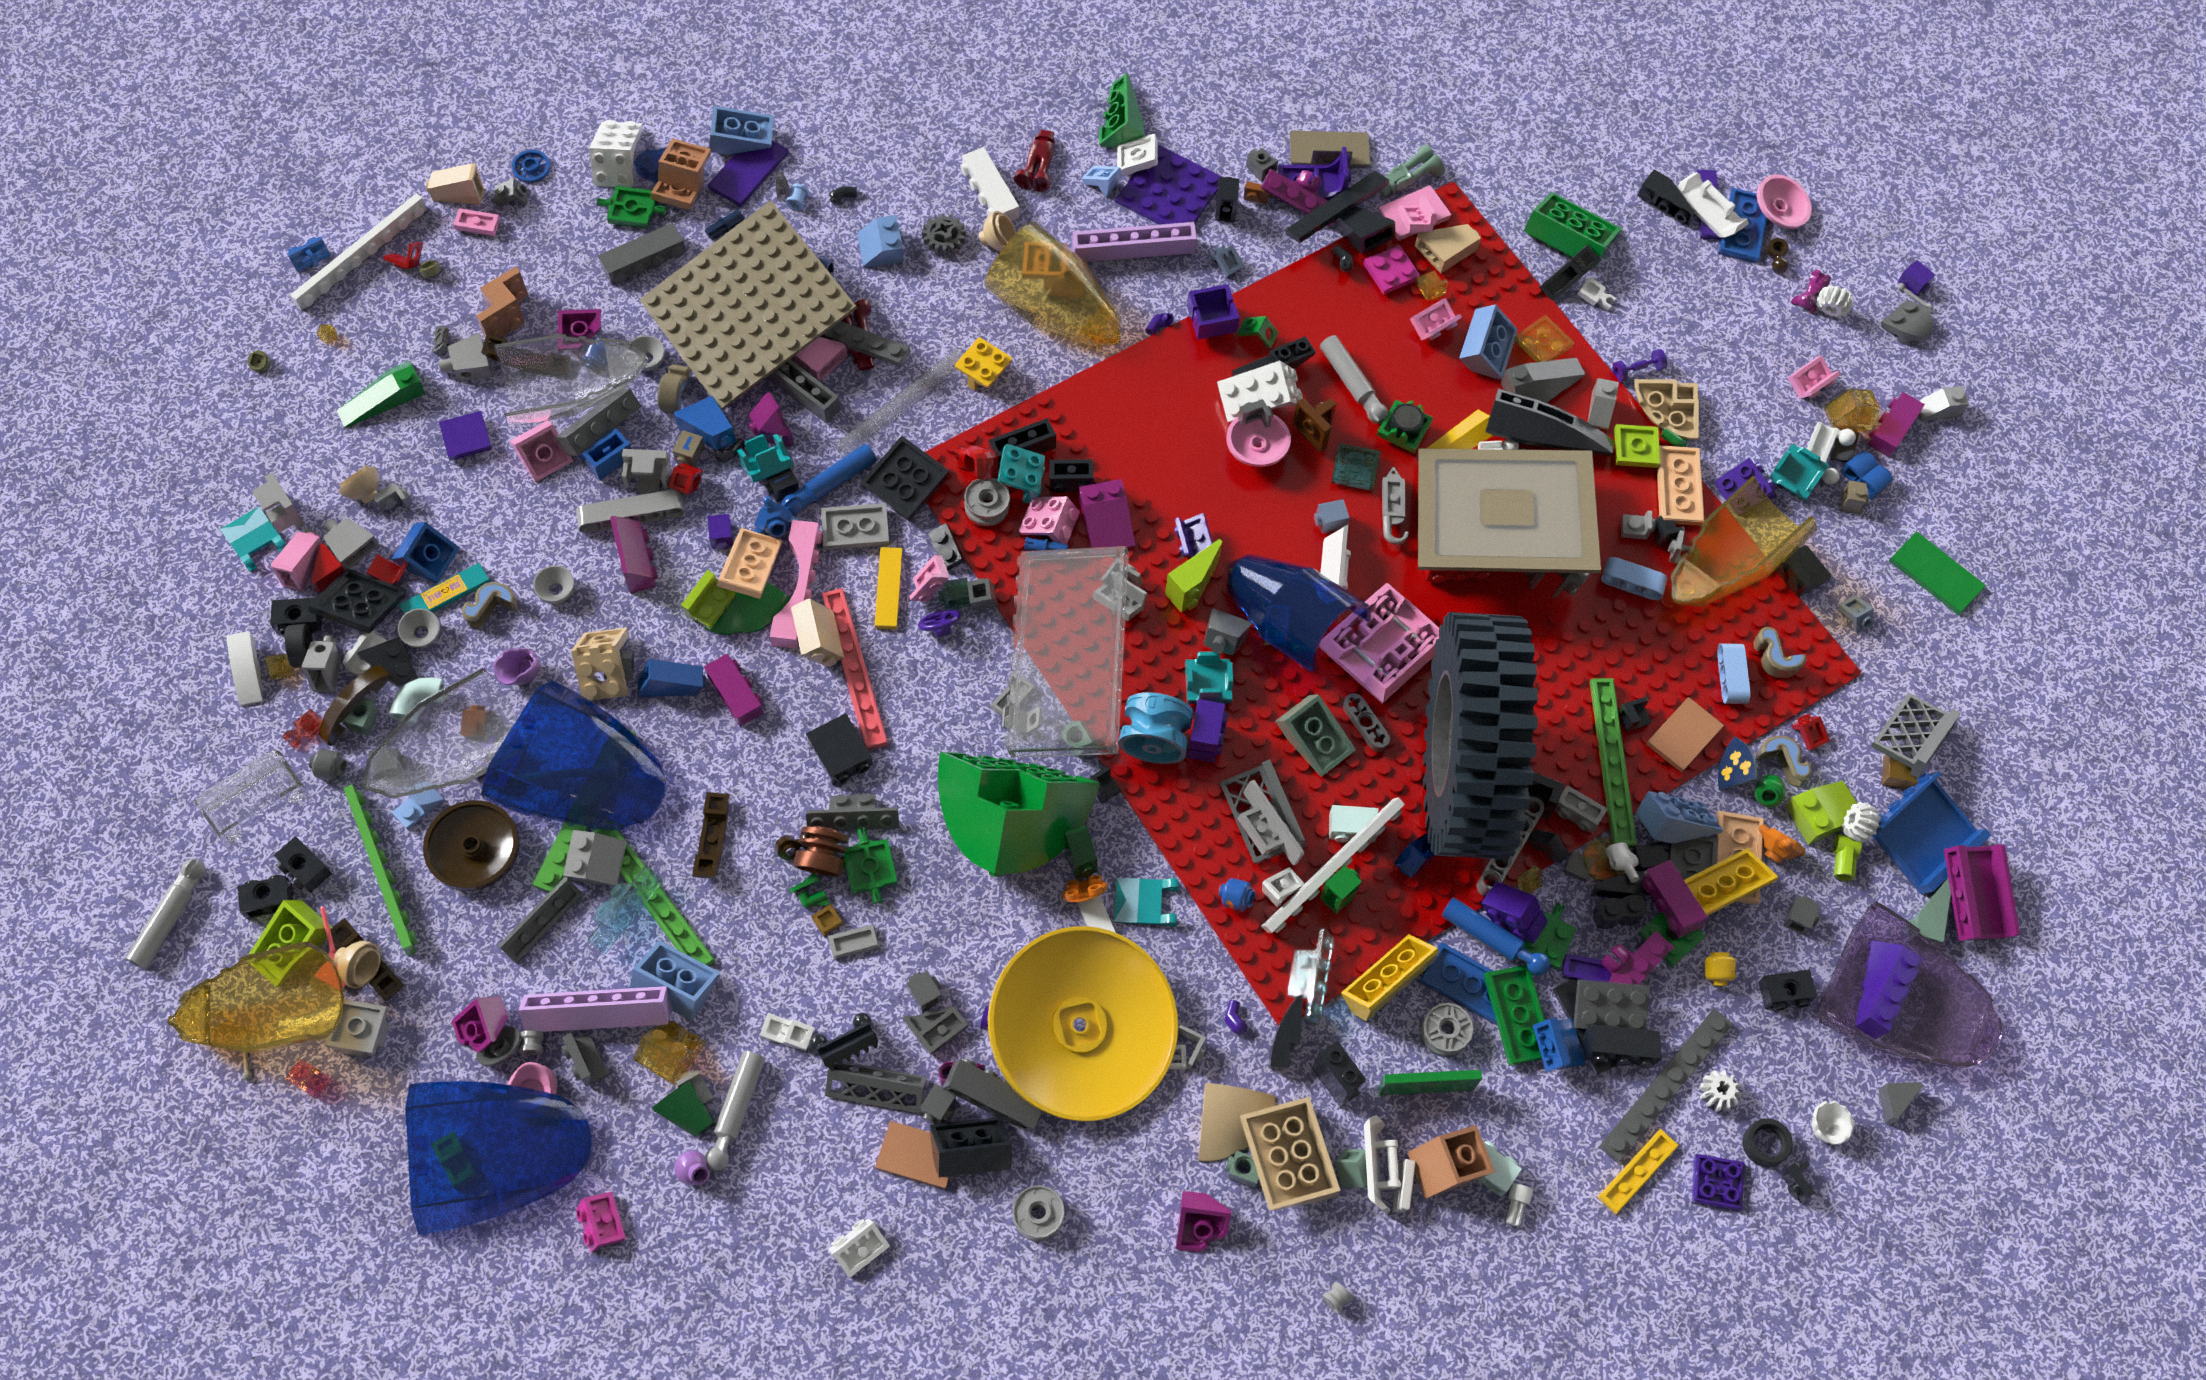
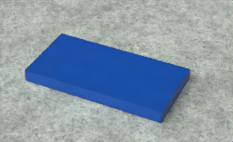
M1732 187L1729 202L1735 204L1733 211L1740 218H1747L1749 224L1735 234L1725 238L1721 237L1718 254L1758 263L1767 217L1759 207L1757 193Z
M1441 942L1435 961L1427 967L1419 983L1497 1026L1483 976L1484 973L1493 970Z

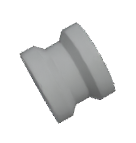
M540 1031L520 1032L522 1043L519 1046L518 1053L527 1056L542 1055L543 1047L541 1042L544 1040L545 1034Z
M1334 1282L1331 1286L1332 1289L1329 1292H1325L1321 1297L1335 1313L1340 1314L1343 1311V1306L1350 1304L1353 1301V1297L1340 1283Z

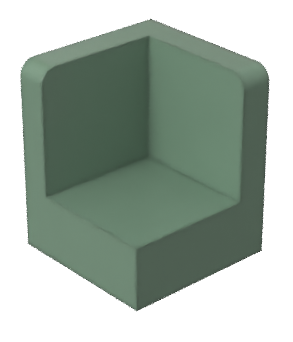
M1344 1149L1335 1161L1342 1187L1364 1188L1367 1185L1365 1149Z

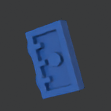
M1557 1017L1550 1018L1532 1025L1546 1072L1585 1064L1572 1018L1558 1020Z

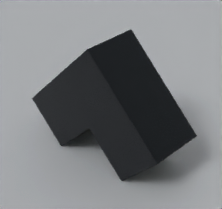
M1535 829L1527 839L1534 850L1544 851L1552 862L1562 863L1569 853L1555 833Z

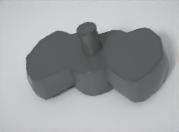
M444 325L438 326L434 331L435 346L432 352L436 355H442L447 350V345L450 344L447 340L450 329Z

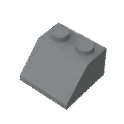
M573 830L563 876L575 882L617 887L627 841L594 832Z

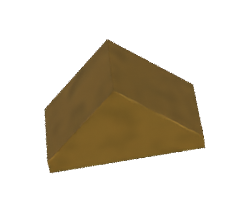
M1886 754L1883 756L1882 785L1906 790L1918 784V778L1910 774L1912 768Z

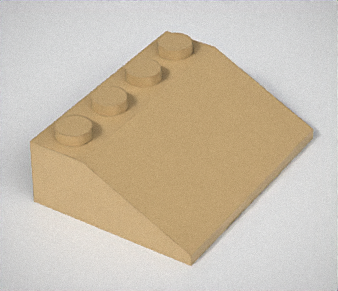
M1310 1097L1240 1115L1269 1211L1313 1204L1335 1198L1338 1195L1340 1188Z

